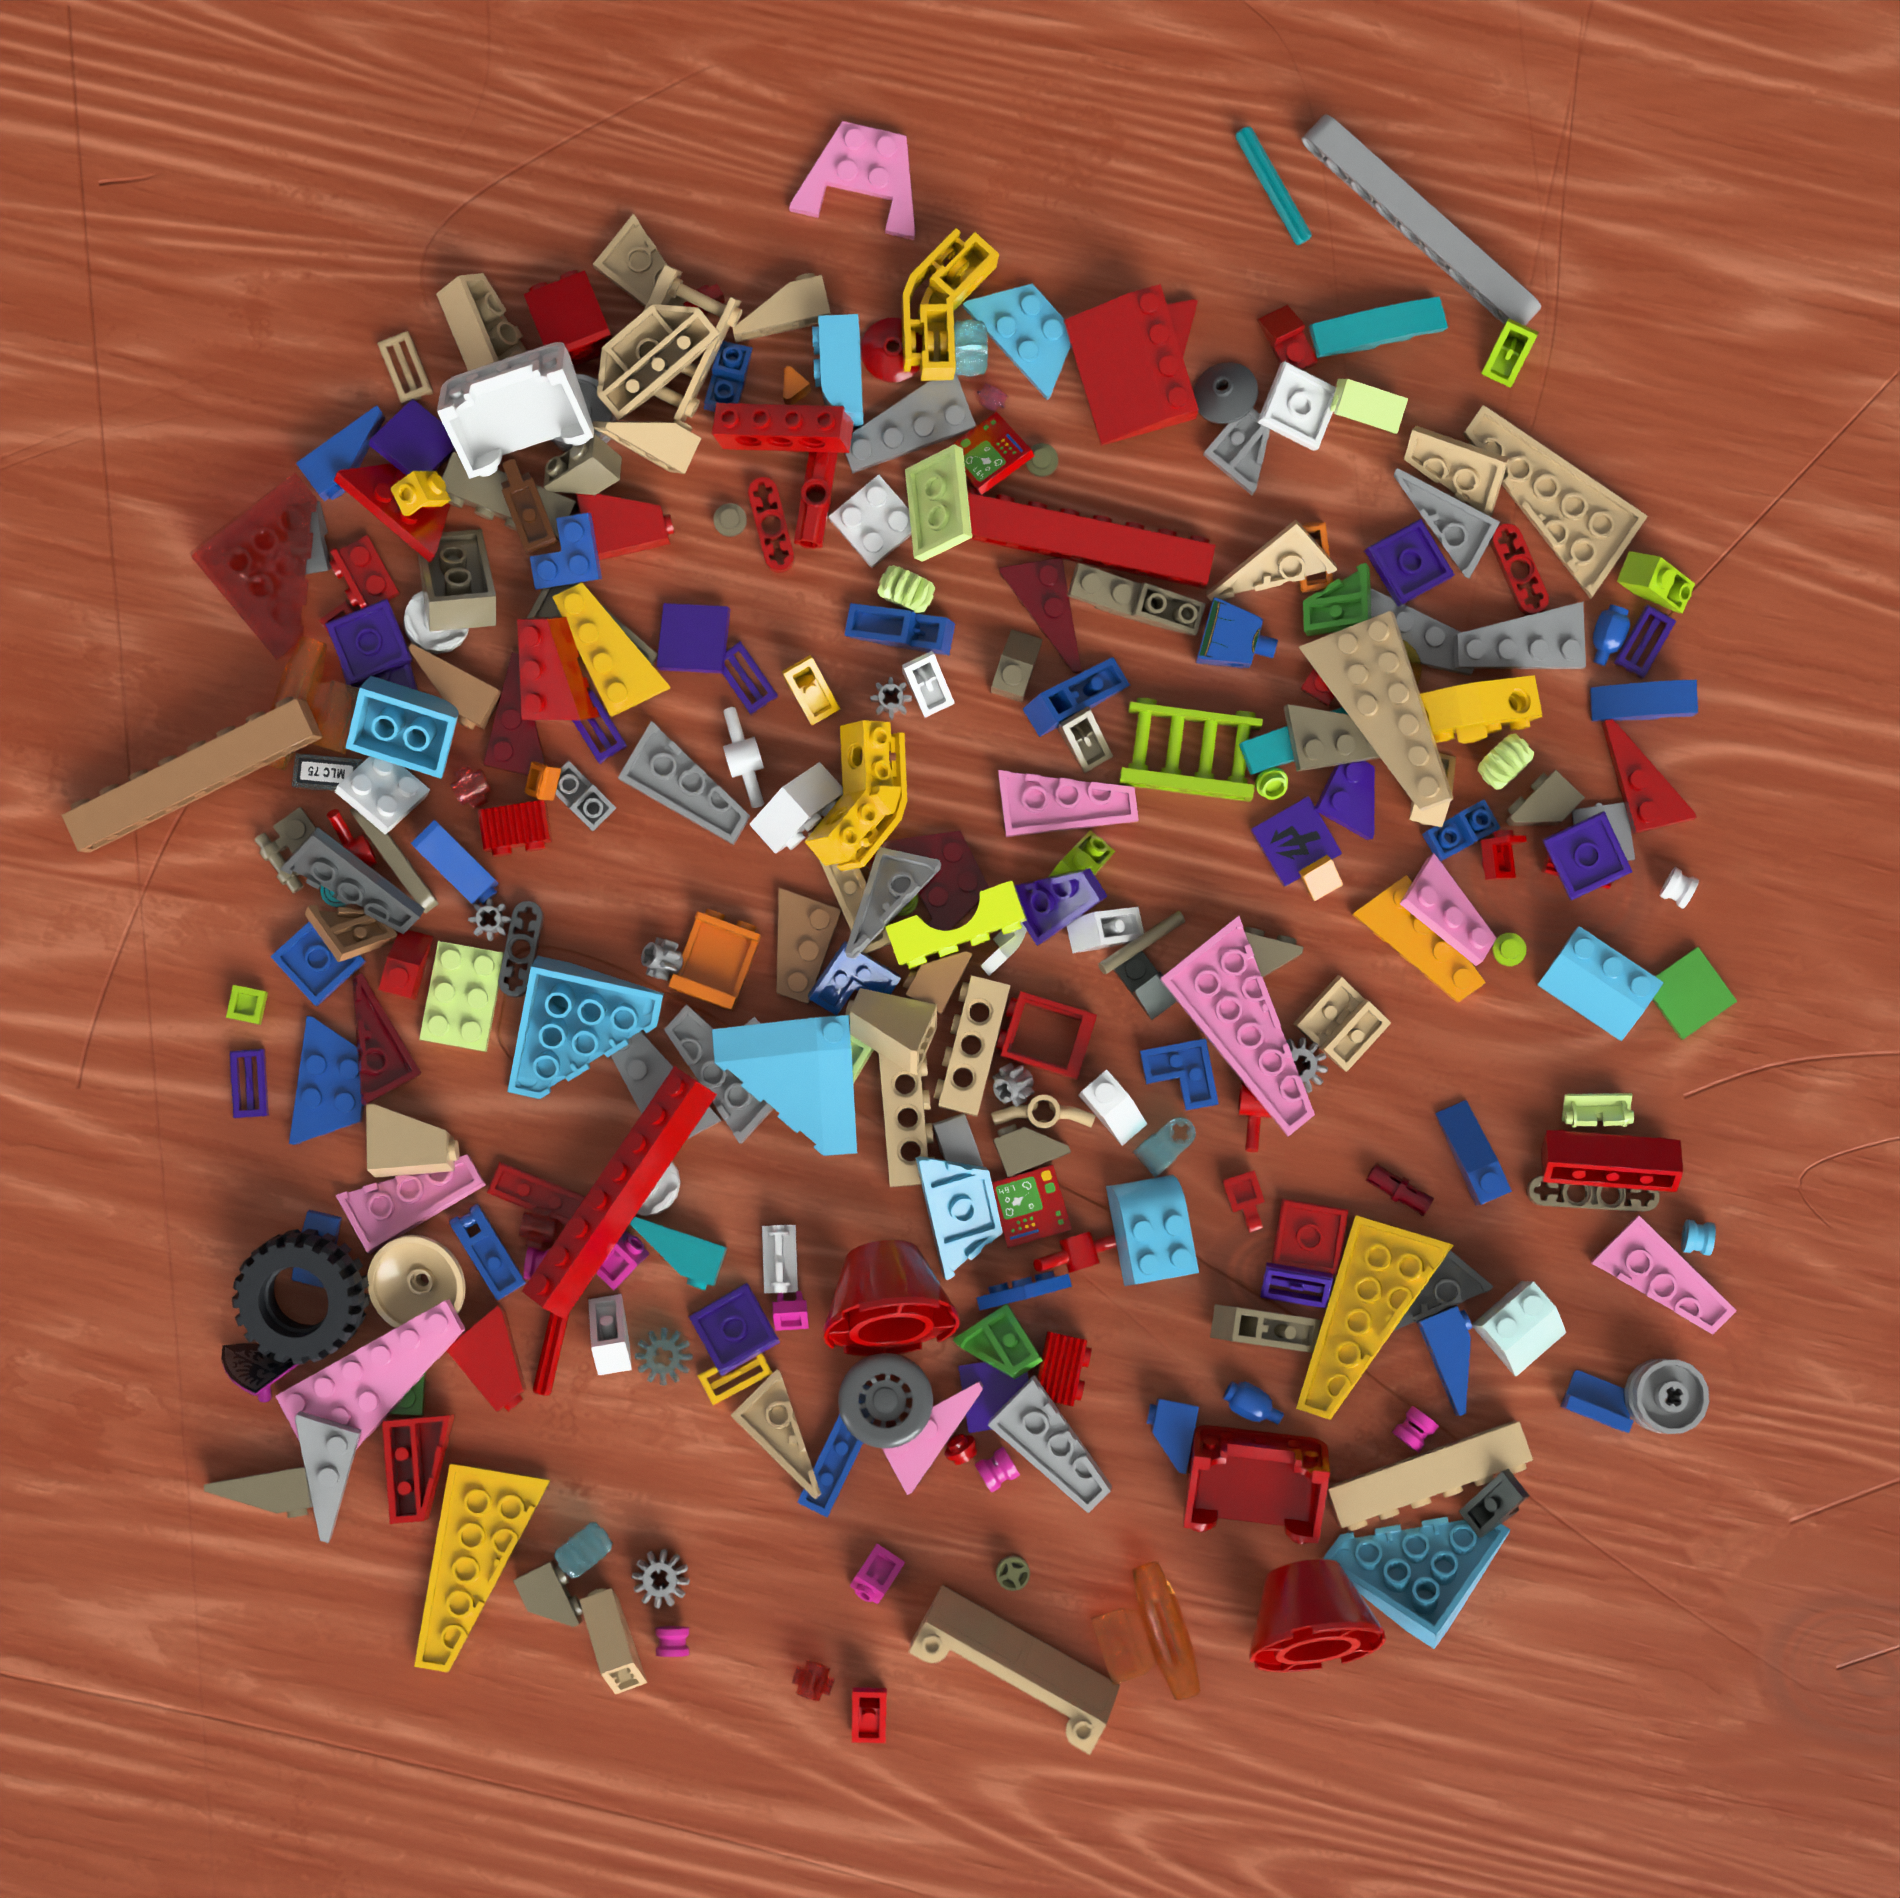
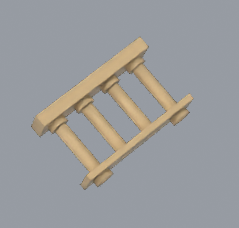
M664 265L644 311L652 304L668 305L671 297L676 298L678 296L720 317L716 326L720 335L706 348L699 365L691 363L681 371V373L692 378L685 395L683 396L665 386L653 395L678 408L674 419L686 421L687 417L692 418L699 406L700 400L696 399L729 327L734 328L742 314V309L739 308L741 301L730 297L727 305H724L684 285L683 280L680 279L682 271L672 266Z

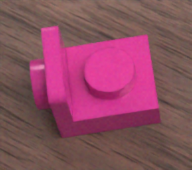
M625 1231L596 1274L615 1290L649 1256V1252L644 1248V1244L639 1238Z
M876 1544L851 1582L850 1587L855 1589V1593L861 1599L878 1604L905 1562L879 1544Z

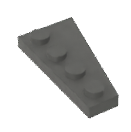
M319 827L294 851L280 869L290 875L294 871L306 877V883L316 889L323 886L338 894L337 900L347 905L350 903L363 907L366 915L402 934L421 917L425 910Z

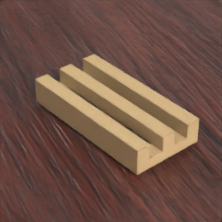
M408 331L378 342L402 405L407 404L412 399L418 400L423 395L433 394ZM404 340L423 387L418 389L399 342ZM391 345L394 347L411 392L406 394L387 349Z

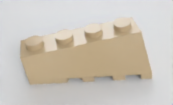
M483 273L460 275L436 293L468 371L527 352L520 341L523 335L518 327H514L504 316L506 308Z

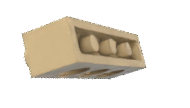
M972 975L970 983L963 982L958 1000L965 1002L962 1015H954L950 1031L951 1034L956 1035L953 1048L946 1047L942 1066L948 1067L945 1080L938 1079L934 1098L940 1100L938 1107L978 1116L1010 985ZM976 1004H982L989 1010V1017L983 1022H976L970 1017V1009ZM969 1036L976 1037L981 1043V1049L973 1055L966 1054L961 1047L962 1041ZM967 1069L971 1072L973 1081L969 1086L959 1087L954 1083L953 1075L957 1070Z
M879 1053L890 1188L922 1185L916 1160H905L901 1156V1148L908 1142H914L920 1147V1156L928 1157L927 1143H934L932 1123H925L924 1110L931 1109L929 1089L922 1090L921 1079L923 1076H928L927 1059L925 1056L916 1075L906 1071ZM904 1075L910 1076L915 1082L913 1091L908 1094L899 1093L895 1088L896 1080ZM904 1109H912L918 1115L917 1123L910 1128L903 1127L898 1122V1115Z

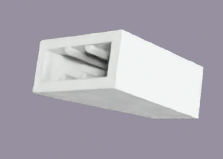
M1105 1070L1078 1095L1121 1146L1147 1125V1122L1129 1094L1108 1070Z

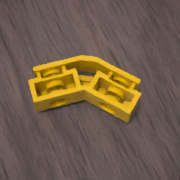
M955 228L910 274L905 286L901 303L904 372H910L911 366H920L921 381L954 380L956 359L953 312L997 267L999 253L976 232L964 242L960 239L961 232ZM956 253H958L951 260V262L946 267H944L943 261L946 258L950 260ZM932 274L929 287L926 289L920 304L917 319H910V302L914 292ZM916 332L922 335V353H916Z
M1535 675L1474 682L1420 694L1436 743L1455 739L1454 733H1457L1458 742L1463 744L1472 743L1488 737L1487 734L1502 731V726L1510 725L1511 731L1531 727L1530 721L1542 717Z
M862 720L840 726L843 795L805 840V843L825 866L839 863L837 867L840 871L864 867L902 820L907 804L905 734L900 732L891 734L890 722ZM861 750L863 753L862 762L860 761ZM889 751L896 753V760H892L891 764L889 762Z

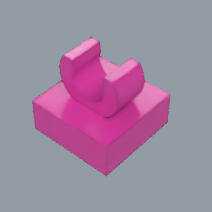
M796 1291L795 1301H784L783 1293H778L777 1302H773L775 1331L809 1329L807 1301L803 1300L801 1291Z

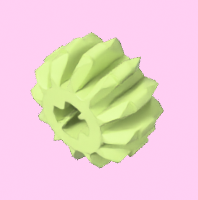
M893 565L888 566L885 573L882 574L877 591L880 597L904 609L921 614L930 606L935 586L932 582L918 574Z
M1516 733L1509 734L1479 763L1477 771L1488 785L1493 786L1496 790L1502 789L1532 761L1534 751Z

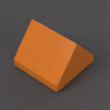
M786 366L784 368L783 400L786 405H794L811 392V386L791 366Z
M536 761L531 762L524 792L537 799L554 801L562 768Z

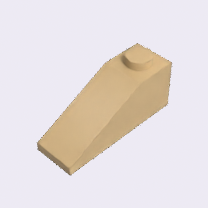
M814 273L802 274L795 278L796 281L785 285L732 328L735 342L819 324L818 316L831 315L822 275L815 276Z
M676 419L673 423L652 421H593L592 423L595 430L673 473H686L701 440L699 436L691 432L692 427Z

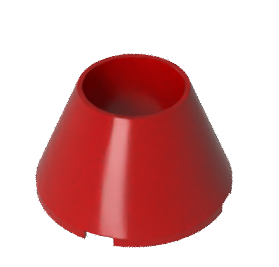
M881 1240L858 1246L846 1255L823 1328L825 1343L830 1348H835L834 1344L843 1347L844 1354L855 1356H870L878 1353L904 1354L923 1349L922 1343L936 1338L939 1343L950 1337L959 1326V1316L953 1303L915 1244L902 1240Z
M1329 1559L1303 1560L1280 1566L1267 1574L1249 1658L1250 1663L1254 1662L1255 1668L1263 1671L1301 1672L1323 1669L1322 1662L1341 1658V1663L1345 1664L1365 1657L1381 1648L1386 1641L1384 1629L1337 1561Z

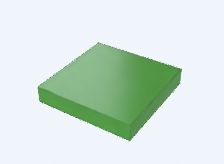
M1696 947L1655 976L1664 983L1652 1000L1681 1040L1737 1002L1699 947Z

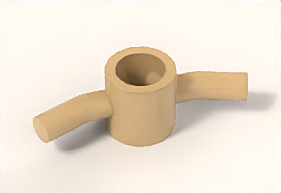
M1038 1095L1028 1105H1019L1017 1107L1013 1105L991 1113L995 1126L1016 1118H1027L1030 1124L1038 1129H1048L1054 1126L1058 1119H1070L1092 1127L1096 1117L1092 1113L1073 1106H1060L1057 1100L1049 1095ZM1045 1101L1049 1103L1050 1109L1055 1112L1054 1118L1051 1121L1035 1120L1032 1111L1037 1108L1038 1102Z

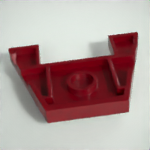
M961 831L884 841L880 846L940 860L941 869L918 892L932 921L926 924L934 929L951 930L979 903L980 892L989 889ZM877 851L866 864L869 873L871 872Z

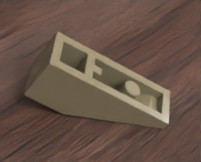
M1215 1304L1210 1338L1313 1353L1319 1335L1320 1320Z
M305 1466L203 1485L205 1492L274 1513L287 1512V1518L308 1515L307 1508L313 1507Z

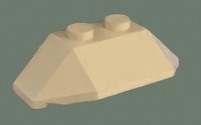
M652 304L602 347L597 396L616 419L620 421L649 400L698 358L720 335V332L698 307Z

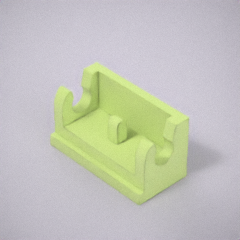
M1350 379L1337 380V387L1330 411H1333L1336 415L1394 434L1398 433L1408 398Z

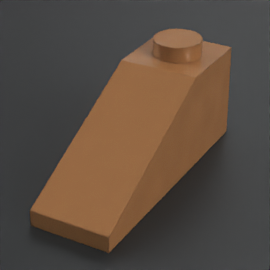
M411 643L408 650L441 697L458 709L457 722L471 730L474 729L475 725L484 730L500 701V690Z

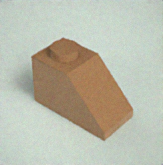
M965 951L922 964L918 972L912 969L903 985L904 988L908 989L906 997L936 1004L937 1014L942 1015L973 954Z

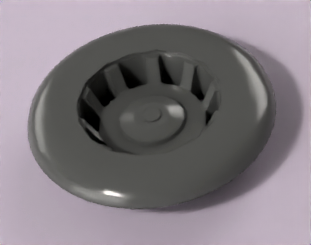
M878 1353L861 1359L847 1372L839 1389L838 1407L844 1425L859 1441L876 1448H895L912 1441L923 1431L932 1413L933 1393L927 1376L913 1361L898 1354ZM885 1374V1380L877 1381L875 1376ZM891 1374L901 1378L898 1383L890 1380ZM868 1380H871L873 1385L869 1389L863 1388V1385ZM906 1383L911 1392L905 1393L901 1386ZM860 1393L866 1395L864 1403H859ZM907 1398H912L911 1408L906 1406ZM867 1408L870 1415L865 1418L861 1409ZM903 1411L907 1412L908 1416L901 1421L899 1415ZM872 1419L881 1420V1426L872 1424ZM895 1420V1426L886 1427V1421Z

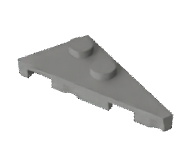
M1397 468L1393 476L1461 572L1470 579L1500 522Z
M879 847L845 950L848 958L855 959L941 869L940 860Z
M299 1411L296 1414L295 1422L320 1541L328 1543L333 1534L362 1430Z

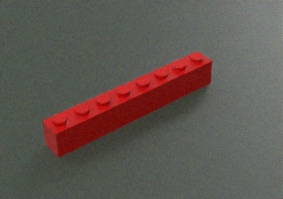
M967 488L972 538L968 540L1054 558L1062 557L1063 560L1206 589L1216 547V545L1209 543L1210 540L1208 538L1196 535L1190 536V539L1176 537L1177 532L1168 529H1158L1157 532L1144 530V525L1135 522H1125V526L1112 523L1111 518L1102 515H1093L1091 519L1079 516L1080 512L1073 509L1061 508L1060 512L1048 510L1047 505L1040 502L1029 501L1028 505L1015 503V498L1007 495L997 494L995 498L982 496L977 489Z
M676 1066L672 1068L521 1292L542 1308L566 1319L717 1096L716 1093Z

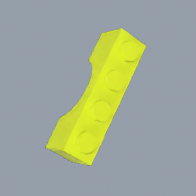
M1011 880L981 891L975 915L967 924L958 929L949 931L934 929L928 926L918 915L885 926L898 964L901 966L907 964L908 968L912 969L928 963L927 956L939 953L940 958L958 952V945L970 941L971 945L975 946L991 940L989 934L1002 930L1003 935L1017 931L1022 928L1021 922L1026 921L1027 918L1015 884Z

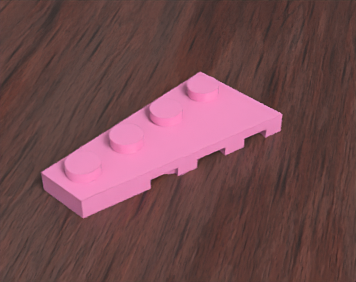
M1639 1214L1591 1261L1595 1266L1612 1274L1617 1279L1641 1291L1646 1296L1663 1304L1711 1334H1714L1737 1311Z

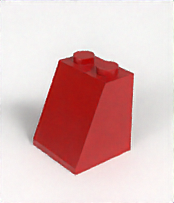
M578 270L568 271L559 277L560 280L547 284V282L535 284L529 288V292L523 294L543 345L555 342L564 343L573 367L601 357L602 347L612 339L585 270L578 272Z

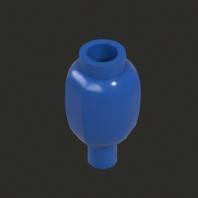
M1610 604L1609 609L1601 612L1593 634V643L1597 649L1593 660L1594 663L1606 666L1609 655L1617 652L1622 647L1630 628V620L1627 617L1629 610Z
M1231 1381L1223 1395V1399L1228 1401L1230 1409L1248 1420L1260 1422L1268 1419L1278 1425L1284 1416L1283 1412L1272 1407V1400L1267 1393L1249 1382L1237 1384Z

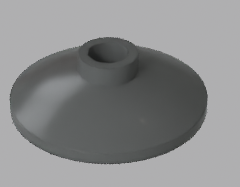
M1232 362L1216 364L1207 369L1198 378L1193 390L1199 408L1198 412L1206 420L1218 424L1232 423L1246 416L1252 410L1258 398V384L1253 373L1245 366ZM1228 385L1226 390H1218L1221 386Z

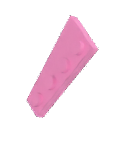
M998 770L1006 837L1138 822L1139 820L1135 787Z
M467 1154L460 1156L459 1160L454 1161L455 1171L400 1175L388 1181L363 1186L362 1189L335 1195L366 1252L369 1254L373 1253L391 1240L398 1238L484 1187L486 1184L471 1157Z

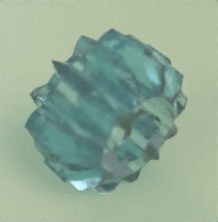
M974 319L956 321L954 324L955 373L957 375H965V377L984 374L988 366V336L983 321H974Z
M668 1328L661 1329V1340L658 1339L654 1331L648 1332L652 1344L650 1345L648 1342L640 1340L638 1345L646 1349L647 1352L635 1354V1359H646L647 1362L638 1367V1371L641 1373L650 1368L652 1371L647 1378L649 1382H653L659 1373L660 1385L667 1384V1373L670 1374L675 1383L680 1381V1377L675 1369L678 1368L684 1373L689 1372L690 1368L682 1364L681 1360H692L693 1354H682L681 1350L687 1348L690 1342L687 1340L677 1345L676 1342L681 1335L679 1331H675L671 1339L668 1340ZM660 1347L664 1351L671 1350L673 1357L669 1358L672 1362L668 1366L664 1362L658 1363L655 1356L660 1355L656 1351Z
M596 1522L585 1525L556 1549L554 1558L564 1573L566 1572L570 1578H577L611 1551L613 1543L609 1539L607 1532Z

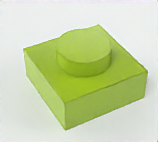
M233 985L226 1018L261 1025L268 992Z

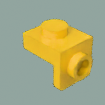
M412 471L391 487L395 500L404 516H410L421 507H442L451 500L446 491V484L437 471Z

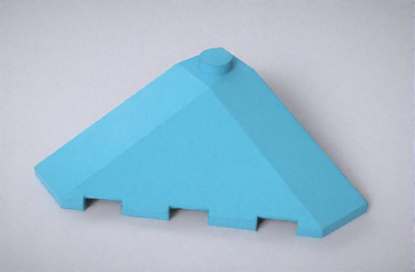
M537 956L530 969L507 1092L541 1099L551 1093L550 1087L566 1078L569 1082L590 1068L589 1063L603 1054L609 1057L629 1044L628 1039L642 1030L648 1033L656 1028L664 993L573 963Z
M849 1015L712 1029L714 1064L724 1072L728 1069L743 1082L741 1087L760 1103L765 1100L779 1112L777 1117L796 1133L801 1131L816 1144L813 1148L821 1155L857 1154Z
M1448 1517L1421 1521L1422 1527L1401 1530V1525L1376 1528L1374 1529L1375 1535L1354 1538L1353 1532L1340 1534L1323 1559L1337 1561L1363 1597L1404 1630L1435 1649L1498 1552L1510 1529L1500 1524L1488 1534L1479 1538L1466 1520L1449 1522Z

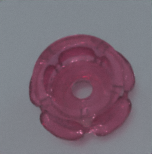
M985 383L981 391L977 390V394L981 397L978 403L987 409L996 412L998 407L1001 409L1006 407L1004 403L1008 396L994 386Z

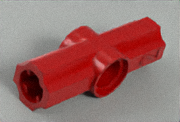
M809 452L804 484L801 488V502L794 537V544L800 545L803 548L815 549L823 547L827 517L831 507V494L838 453ZM813 492H820L825 495L824 499L820 502H812L808 499V496Z

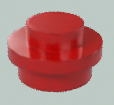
M964 1434L953 1437L947 1443V1448L944 1452L946 1458L953 1461L955 1465H961L970 1461L977 1454L976 1440L973 1436H965Z

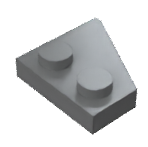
M1253 408L1240 420L1229 423L1203 454V456L1251 495L1254 494L1257 488L1270 433L1269 428L1257 422L1260 413Z

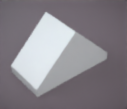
M933 651L902 665V673L925 718L955 704Z

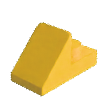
M811 655L782 671L786 684L796 697L812 726L840 710Z

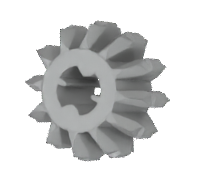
M1301 1037L1299 1039L1298 1049H1296L1293 1040L1288 1039L1286 1042L1289 1045L1294 1062L1300 1057L1304 1059L1302 1064L1307 1063V1069L1301 1071L1299 1076L1302 1079L1306 1092L1310 1093L1312 1092V1085L1309 1079L1315 1084L1321 1085L1323 1080L1315 1073H1326L1328 1071V1067L1317 1065L1318 1061L1326 1058V1054L1321 1053L1315 1057L1313 1052L1318 1048V1044L1314 1042L1307 1050L1305 1049L1306 1038Z
M666 1549L661 1550L659 1561L653 1551L648 1552L647 1558L651 1565L639 1559L636 1564L645 1572L632 1573L633 1579L643 1580V1583L633 1588L634 1592L637 1593L646 1589L647 1593L643 1596L642 1602L647 1603L651 1596H655V1608L661 1607L662 1597H665L669 1606L674 1605L675 1601L671 1592L683 1598L685 1592L677 1584L688 1585L690 1583L689 1578L679 1577V1574L688 1570V1566L685 1564L678 1568L675 1567L674 1564L680 1558L678 1554H675L670 1562L666 1561L668 1555ZM657 1570L659 1574L662 1570L668 1573L666 1580L669 1582V1585L665 1587L664 1583H662L660 1587L654 1584L656 1577L653 1575V1572Z

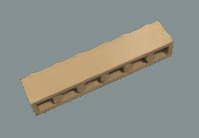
M1514 1420L1330 1485L1327 1489V1496L1338 1526L1341 1528L1347 1527L1348 1531H1353L1367 1526L1366 1519L1379 1515L1380 1520H1384L1400 1514L1398 1510L1400 1507L1411 1504L1412 1509L1427 1505L1431 1503V1496L1443 1493L1444 1497L1458 1494L1463 1491L1462 1485L1475 1482L1476 1486L1489 1483L1494 1479L1493 1474L1509 1469L1512 1474L1527 1469L1525 1463L1533 1461L1521 1424L1519 1421Z

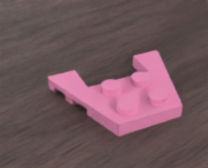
M842 121L791 201L790 212L819 218L826 186H832L892 200L885 234L914 240L915 226L906 136Z

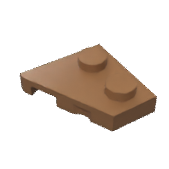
M310 905L305 912V916L338 962L392 944L397 937L394 929L366 915L364 909L354 910L347 907H338L336 912L319 911L318 905Z

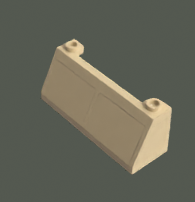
M942 1585L909 1644V1653L928 1663L941 1661L946 1657L949 1650L959 1654L1070 1717L1066 1726V1735L1069 1742L1090 1755L1107 1725L1120 1685Z

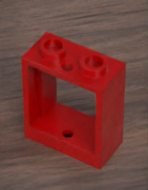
M1020 991L1018 999L1011 997L1006 1016L1012 1018L1008 1030L1001 1029L996 1048L1002 1050L1000 1057L1077 1081L1097 1015ZM1025 1004L1081 1021L1067 1068L1011 1051Z

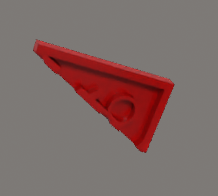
M1614 719L1604 721L1602 727L1632 834L1692 821L1697 818L1692 808Z

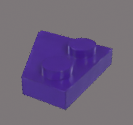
M1366 761L1335 765L1314 810L1367 841L1374 837L1375 766Z

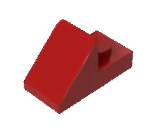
M1288 305L1258 319V323L1280 364L1286 361L1301 370L1317 364L1318 360L1303 333L1305 325Z
M853 1687L852 1743L886 1744L887 1688Z

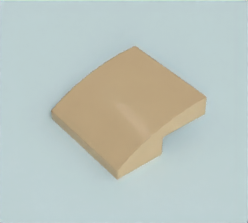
M1337 975L1293 1024L1312 1043L1316 1042L1318 1048L1347 1072L1386 1030L1391 1022L1369 1000L1364 999L1342 976Z

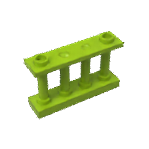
M1137 698V702H1130L1128 713L1138 714L1132 763H1129L1128 768L1122 767L1119 785L1251 802L1255 785L1247 784L1248 779L1244 778L1246 762L1239 744L1249 740L1250 729L1260 730L1262 727L1263 719L1255 718L1256 713L1236 711V715L1168 707L1156 705L1157 700L1150 698ZM1152 716L1171 719L1165 768L1161 769V772L1148 771V766L1145 765ZM1184 721L1204 723L1198 772H1195L1194 777L1181 775V770L1178 769ZM1217 725L1237 727L1231 776H1228L1227 781L1214 779V774H1211Z

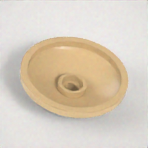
M421 1235L401 1236L380 1248L370 1263L367 1277L369 1282L368 1293L371 1302L378 1314L392 1327L397 1328L450 1299L457 1314L459 1313L465 1298L464 1274L455 1256L438 1241ZM421 1274H425L428 1277V1283L422 1281Z

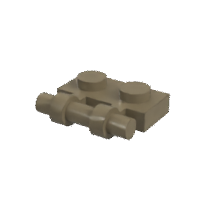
M301 807L273 826L280 836L276 841L272 842L266 833H262L254 839L261 849L260 855L265 861H270L278 873V880L282 885L286 884L293 894L300 891L304 886L298 879L300 874L293 871L290 875L280 870L285 862L280 852L288 847L293 854L316 829Z

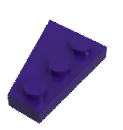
M1090 868L1015 885L1027 918L1022 923L1037 946L1046 942L1107 897V894Z

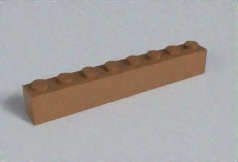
M294 697L282 699L275 704L276 709L266 714L264 711L254 713L245 719L246 724L235 728V726L226 727L216 733L217 738L207 743L205 740L196 742L188 746V752L179 757L171 755L163 758L158 762L159 767L149 772L147 769L133 773L128 777L130 781L121 786L113 784L99 791L101 796L93 800L86 798L73 803L70 806L71 810L62 814V817L77 851L90 853L323 738L307 701L294 699Z

